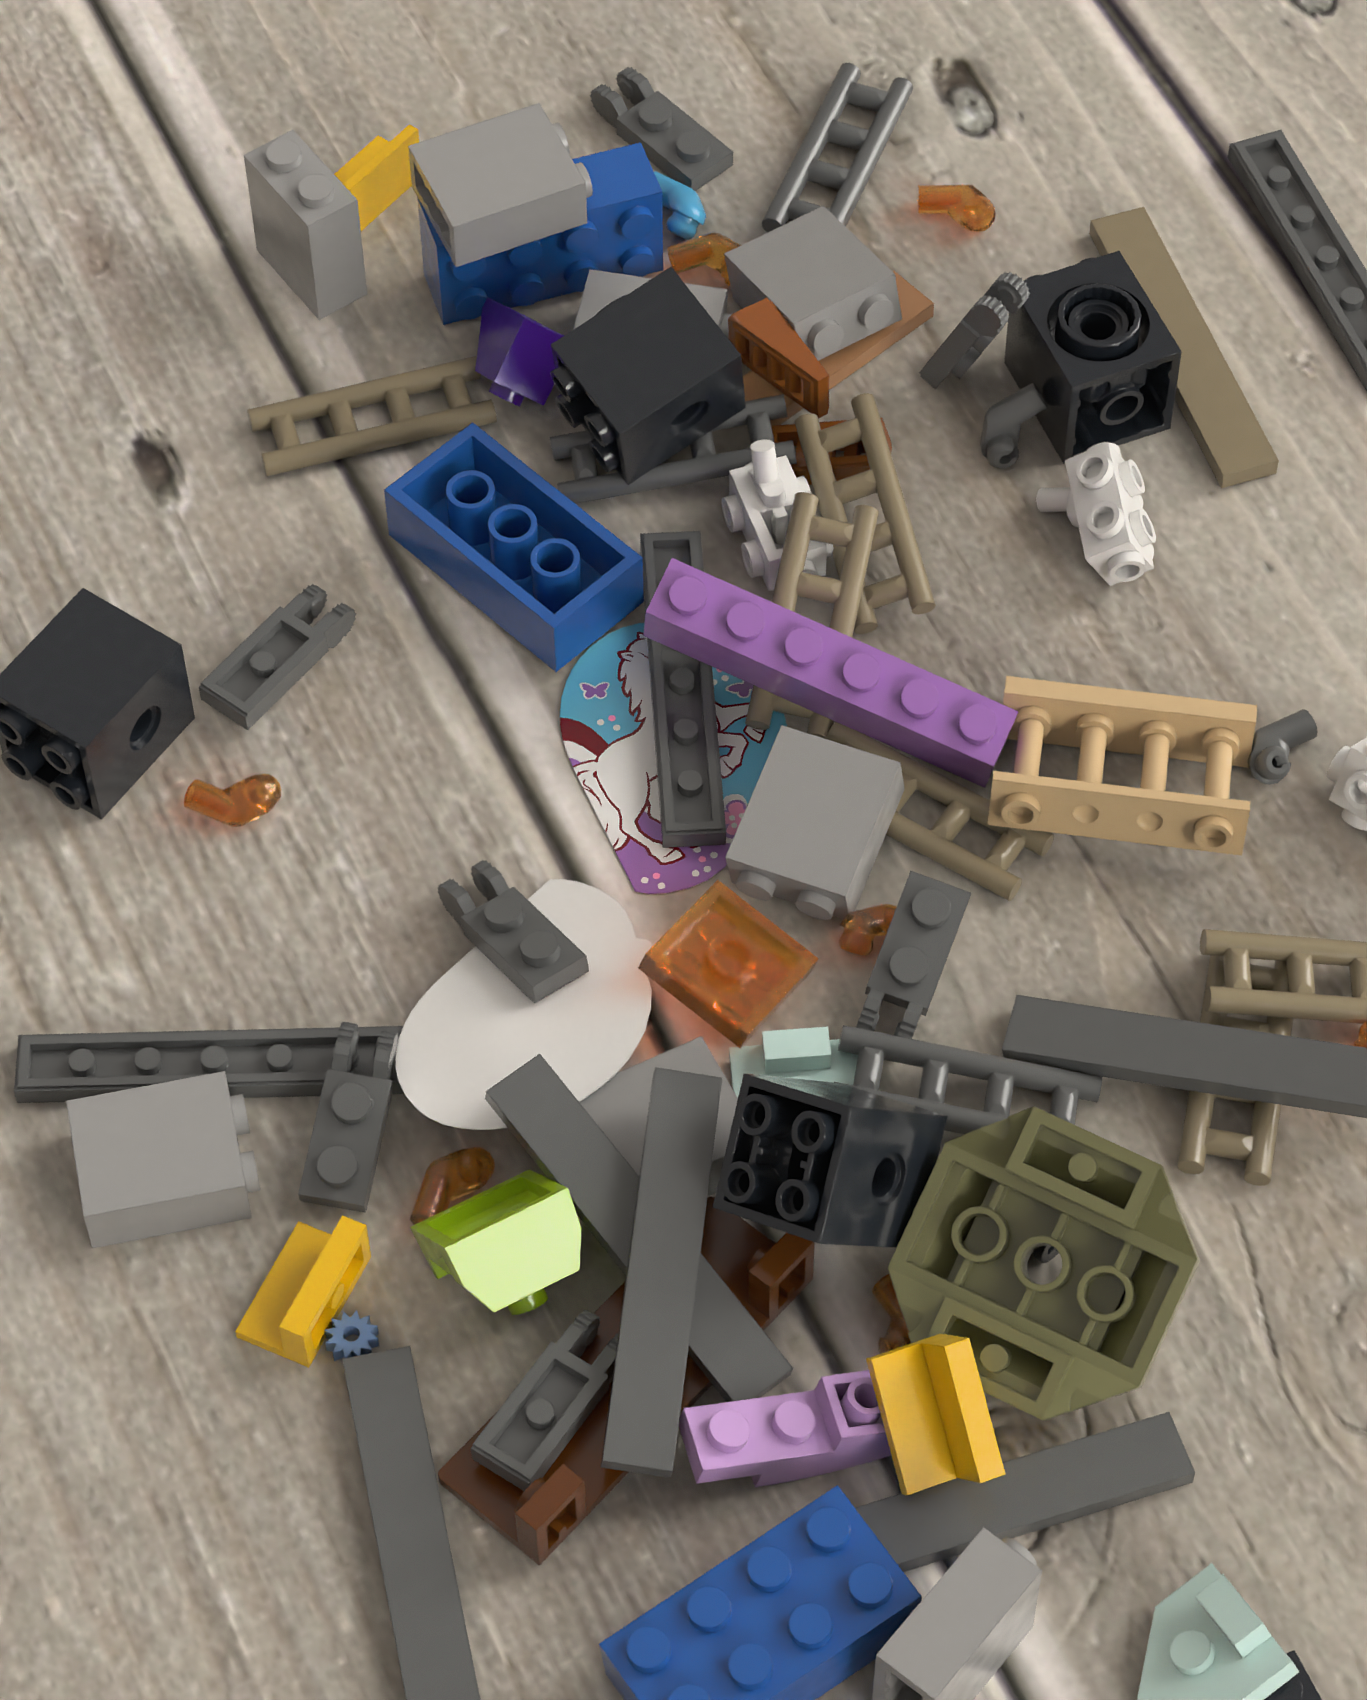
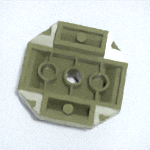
M1033 1106L1008 1116L1006 1119L984 1126L945 1143L888 1265V1271L909 1331L908 1335L911 1343L937 1334L969 1338L983 1392L1036 1418L1047 1421L1142 1388L1200 1260L1161 1164ZM1053 1246L1058 1250L1062 1258L1061 1272L1051 1283L1044 1285L1036 1284L1028 1273V1259L1039 1247Z

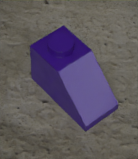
M487 297L482 307L475 371L493 381L489 389L490 393L519 407L525 397L544 406L554 386L550 371L555 369L551 344L564 335Z

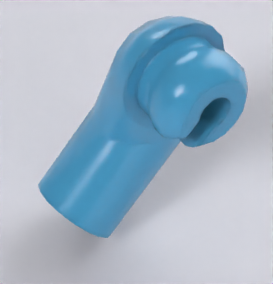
M654 171L662 190L663 207L673 211L666 222L667 230L686 240L692 239L696 234L698 225H704L706 213L700 197L692 188Z

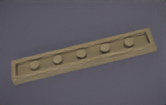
M1140 207L1091 220L1089 234L1100 256L1116 251L1121 252L1182 351L1175 400L1221 489L1276 474L1279 460L1146 209Z

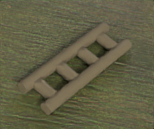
M473 356L247 409L252 432L271 428L278 449L261 454L266 476L462 431L472 422L478 427L497 422L492 400L472 403L465 382L481 379V374L475 371L477 357ZM443 388L450 409L415 417L409 396ZM386 401L393 423L358 431L351 409ZM329 415L335 436L301 444L294 423Z
M864 393L855 396L851 400L855 416L853 419L822 430L816 414H804L794 421L814 493L819 499L818 507L821 517L848 523L843 504L877 493L885 522L876 525L871 552L893 545L899 565L900 575L866 586L864 580L854 628L856 634H867L878 627L874 609L908 598L912 613L917 615L928 613L936 607L874 396ZM862 441L870 470L836 481L828 453ZM833 545L832 556L840 579L846 547Z
M798 492L794 496L772 602L795 612L798 597L834 604L829 628L853 637L879 511L868 505H857L854 509L852 523L815 516L819 501L818 497L810 493ZM810 540L846 547L839 580L803 572ZM753 685L745 724L751 728L767 730L770 728L772 714L775 711L810 719L807 733L827 739L828 732L835 721Z
M835 722L828 732V740L901 762L905 790L886 833L887 836L1004 899L1011 901L1021 886L1022 879L1007 870L1025 847L1040 856H1044L1050 849L1054 840L1053 833L988 825L990 800L879 741L838 722ZM916 790L947 806L930 830L899 814ZM970 818L1001 834L999 840L984 859L953 843V840Z
M1211 929L1202 930L1200 952L1202 955L1223 956L1225 987L1207 986L1204 996L1206 1012L1367 1024V942ZM1249 958L1286 961L1289 992L1252 989ZM1313 964L1349 966L1352 997L1315 994Z
M1210 955L1205 991L1207 986L1225 987L1223 956ZM1275 961L1274 968L1250 964L1252 989L1289 992L1286 961ZM1203 997L1200 1023L1291 1036L1293 1018L1267 1017V1021L1264 1023L1227 1016L1228 1013L1206 1012ZM1189 1090L1177 1164L1178 1169L1187 1174H1200L1204 1171L1206 1154L1246 1161L1244 1180L1256 1186L1269 1184L1271 1182L1281 1105ZM1215 1098L1254 1104L1250 1135L1210 1128Z

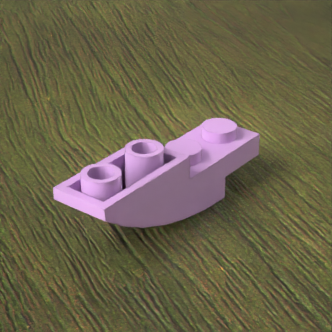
M869 1370L822 1376L816 1388L812 1391L684 1408L679 1419V1429L696 1484L751 1476L754 1487H761L823 1475L891 1456Z

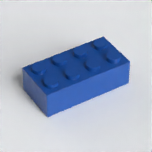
M642 143L572 159L575 164L580 162L584 164L592 183L593 195L586 198L587 224L459 267L455 266L417 197L424 276L443 325L480 317L487 297L509 308H514L574 292H584L590 269L639 277L663 271L662 190Z
M473 422L384 489L389 535L555 672L560 670L644 602L643 557Z
M837 1485L599 1643L605 1673L624 1700H816L874 1661L876 1654L922 1601V1596Z

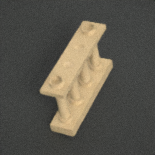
M1006 676L1003 705L1018 711L1007 739L1017 740L1013 773L993 772L988 825L1242 856L1251 801L1229 799L1231 767L1248 768L1247 762L1252 750L1256 726L1257 705ZM1043 743L1080 748L1077 780L1039 776ZM1105 751L1143 755L1140 788L1102 784ZM1168 758L1206 763L1204 796L1165 791Z

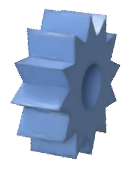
M357 1310L351 1317L343 1311L342 1320L331 1318L333 1328L325 1330V1336L328 1339L325 1342L326 1350L333 1352L334 1361L341 1358L372 1353L371 1348L379 1347V1340L376 1337L379 1334L378 1326L371 1325L370 1315L360 1319ZM349 1335L359 1336L357 1340L352 1342L345 1340Z

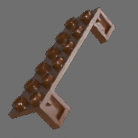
M708 1197L700 1253L764 1331L813 1280L815 1242L789 1233H785L777 1242L773 1239H768L741 1217L713 1208L715 1197ZM625 1282L594 1312L601 1319L599 1322L600 1326L598 1327L596 1337L586 1347L585 1352L580 1357V1359L590 1365L594 1363L609 1341L619 1332ZM689 1354L687 1355L680 1415L684 1408L691 1407L712 1386V1383ZM612 1383L609 1384V1390L543 1478L536 1479L525 1491L472 1459L471 1447L494 1415L438 1471L439 1483L540 1566L628 1474L627 1471L601 1468Z

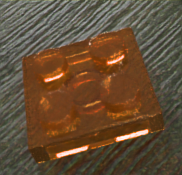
M717 880L644 955L638 969L741 1049L807 978L819 958Z

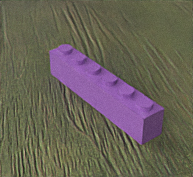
M674 558L671 559L646 610L643 636L984 788L988 783L1018 714V711Z

